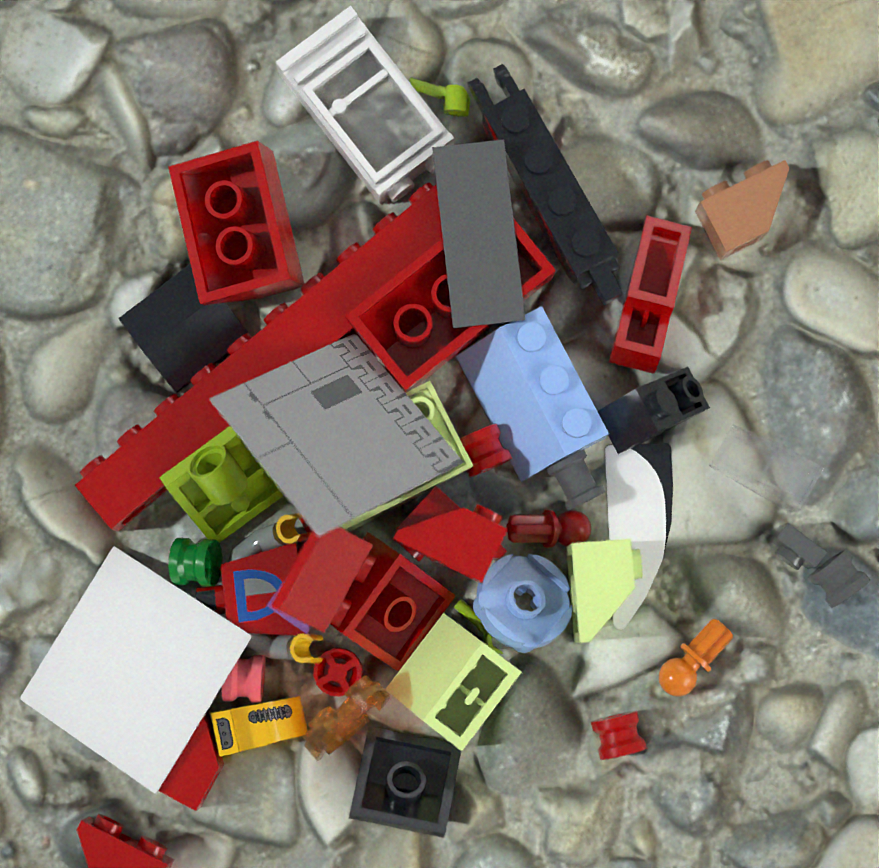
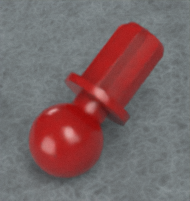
M544 510L542 514H514L509 516L508 523L506 524L508 540L510 542L542 543L545 548H553L557 540L566 547L571 543L587 542L591 535V523L588 517L577 510L565 511L558 517L553 510Z

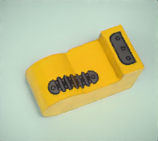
M300 696L211 713L219 756L263 747L308 734Z

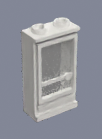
M351 6L275 62L281 78L379 204H382L388 198L393 202L401 199L415 186L412 180L425 170H428L430 174L435 172L432 147L454 145L453 135L446 130L359 19L358 14Z

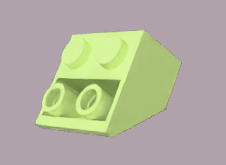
M443 613L385 690L462 751L522 672Z

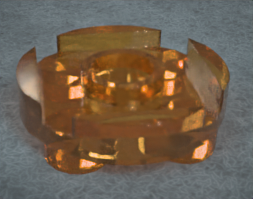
M367 675L362 677L345 693L347 699L336 711L331 706H328L308 723L310 729L303 736L306 740L304 747L316 761L322 760L325 751L330 755L359 732L369 722L367 719L369 715L366 713L368 710L375 706L380 711L387 704L391 696L378 681L372 682Z

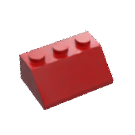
M257 140L168 166L201 305L260 299L297 289L305 284L274 152Z

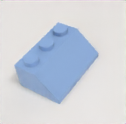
M542 306L525 314V320L513 321L498 328L456 356L490 424H498L501 431L499 441L503 448L510 451L513 458L510 462L521 482L546 470V468L580 450L587 449L608 436L609 433Z

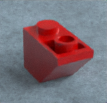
M208 710L158 790L194 811L203 806L224 766L223 758L219 756L215 732Z
M98 814L96 819L89 816L81 820L76 829L88 868H171L175 860L165 855L167 847L146 836H141L139 841L122 833L124 825L103 814Z

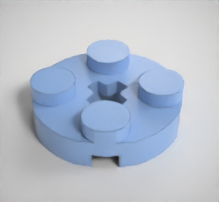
M514 554L503 556L490 566L483 582L477 586L473 610L475 615L481 620L484 628L493 638L508 647H512L517 652L527 653L535 648L551 643L568 625L572 616V606L569 608L570 600L567 594L570 591V587L560 569L546 558L533 554H528L527 557H512ZM514 592L519 596L525 592L529 593L533 598L530 601V606L534 611L521 610L515 604Z

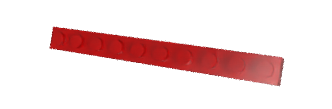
M427 182L409 198L408 201L412 204L399 216L391 212L380 220L372 229L376 235L362 246L355 242L345 249L336 259L340 265L326 276L322 272L314 275L301 287L300 291L303 295L289 307L284 302L274 308L264 318L263 321L266 323V326L253 337L246 333L238 338L227 349V352L230 354L227 359L217 367L210 363L202 368L190 380L194 385L180 398L176 394L166 398L154 409L153 412L156 414V418L144 428L139 424L130 428L117 440V444L120 447L106 459L103 455H99L80 471L83 478L75 484V487L110 529L119 532L168 490L159 477L230 426L210 401V398L357 333L345 315L443 238L437 184L433 186L430 182Z

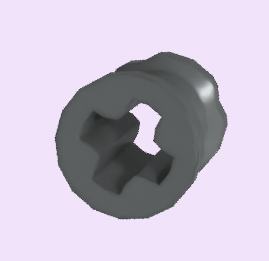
M584 449L546 468L549 475H555L566 496L567 502L565 507L567 511L606 492L603 485L595 483L586 466L584 459L587 457Z

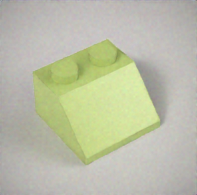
M631 539L571 543L566 547L574 643L590 642L633 592L635 580L642 578L640 549H632Z

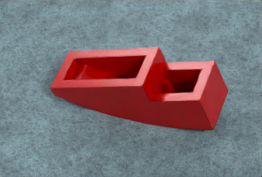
M646 215L609 358L610 363L655 374L662 356L670 316L674 309L692 227Z

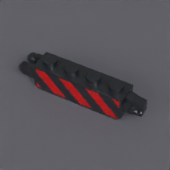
M502 63L493 68V72L498 86L507 97L506 99L494 105L485 85L478 78L467 83L473 98L483 114L482 124L491 141L504 140L508 172L568 278L573 284L578 282L582 289L592 285L603 306L621 297L623 293L612 274L620 269L616 260L618 251L525 88L519 90L510 72Z

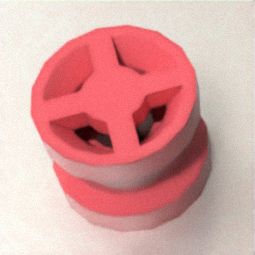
M254 655L250 659H238L222 685L223 701H234L237 697H247L251 702L262 703L265 687L264 655Z

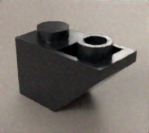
M685 367L632 390L597 412L609 433L608 436L616 452L620 454L706 411L710 406L703 395L700 383L694 378L689 367Z

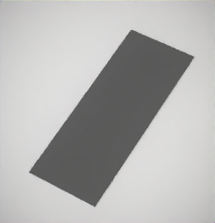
M504 140L432 147L453 328L525 320Z

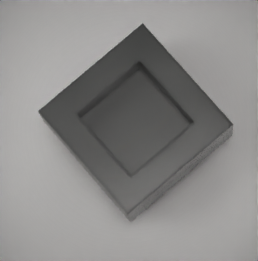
M789 523L780 525L769 540L778 547L775 555L796 570H799L801 566L807 569L816 568L827 553Z

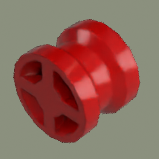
M498 424L489 425L460 438L473 464L472 468L466 470L469 478L494 469L513 459L510 451L503 448L499 441L501 431Z
M334 648L325 651L318 657L322 658V661L314 665L313 677L316 685L322 692L330 696L341 697L350 694L359 686L363 675V667L360 659L353 652L343 648Z
M637 710L591 721L592 730L599 735L601 742L598 749L600 760L617 758L647 749L645 740L638 736L636 725L639 722Z

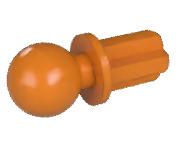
M712 619L688 646L682 643L680 648L686 655L683 658L668 660L659 671V683L662 689L669 695L676 697L689 694L697 683L696 671L700 667L708 673L711 671L709 664L733 639L731 631L719 620Z

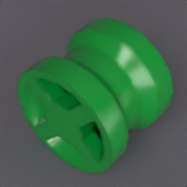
M176 538L170 548L168 559L171 581L175 585H188L191 581H197L203 587L215 586L221 576V564L223 561L220 543L216 539H203L200 543H194L190 538Z

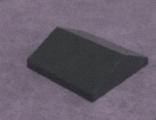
M191 264L118 318L175 393L188 385L192 377L210 363L214 365L228 354L227 349L238 338L248 333L226 303L200 304Z
M368 726L349 819L445 838L461 750L449 742Z

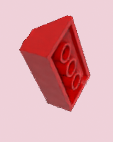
M514 219L524 302L553 278L556 269ZM443 238L345 315L367 348L405 393L419 386L495 325L486 324L453 328Z

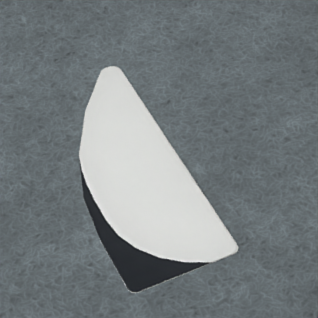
M668 443L639 444L620 454L616 452L613 445L605 448L609 540L631 539L632 549H640L642 558V578L635 580V589L613 614V625L619 630L626 628L646 598L663 560L671 527L673 499L671 446Z

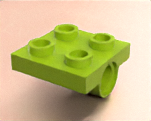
M231 426L159 477L166 489L206 538L216 539L219 543L285 495Z

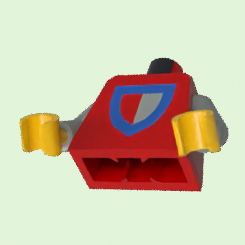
M293 513L280 517L277 523L254 531L232 549L229 562L221 564L223 585L196 588V600L218 614L226 613L228 621L250 634L252 638L247 644V648L271 659L295 660L299 663L317 664L321 663L322 658L312 657L309 647L313 640L323 641L322 635L310 634L309 631L306 634L267 606L286 579L300 553V547L297 542L307 541L311 534L310 532L304 534L296 532L295 522L298 518H302V515L300 513Z

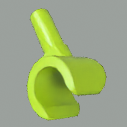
M412 77L409 79L410 84L417 92L436 97V99H445L444 114L455 117H467L469 115L471 98L463 86L452 84L443 87Z
M460 599L454 608L484 635V643L497 654H503L501 650L492 644V636L484 628L481 620L475 615L473 608L463 599Z

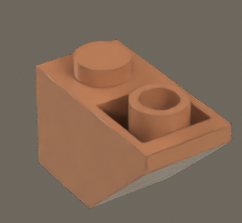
M769 160L763 161L743 173L746 178L745 180L731 187L727 181H723L702 193L704 200L700 201L695 213L720 260L761 241L769 232L789 171L786 160L773 166Z

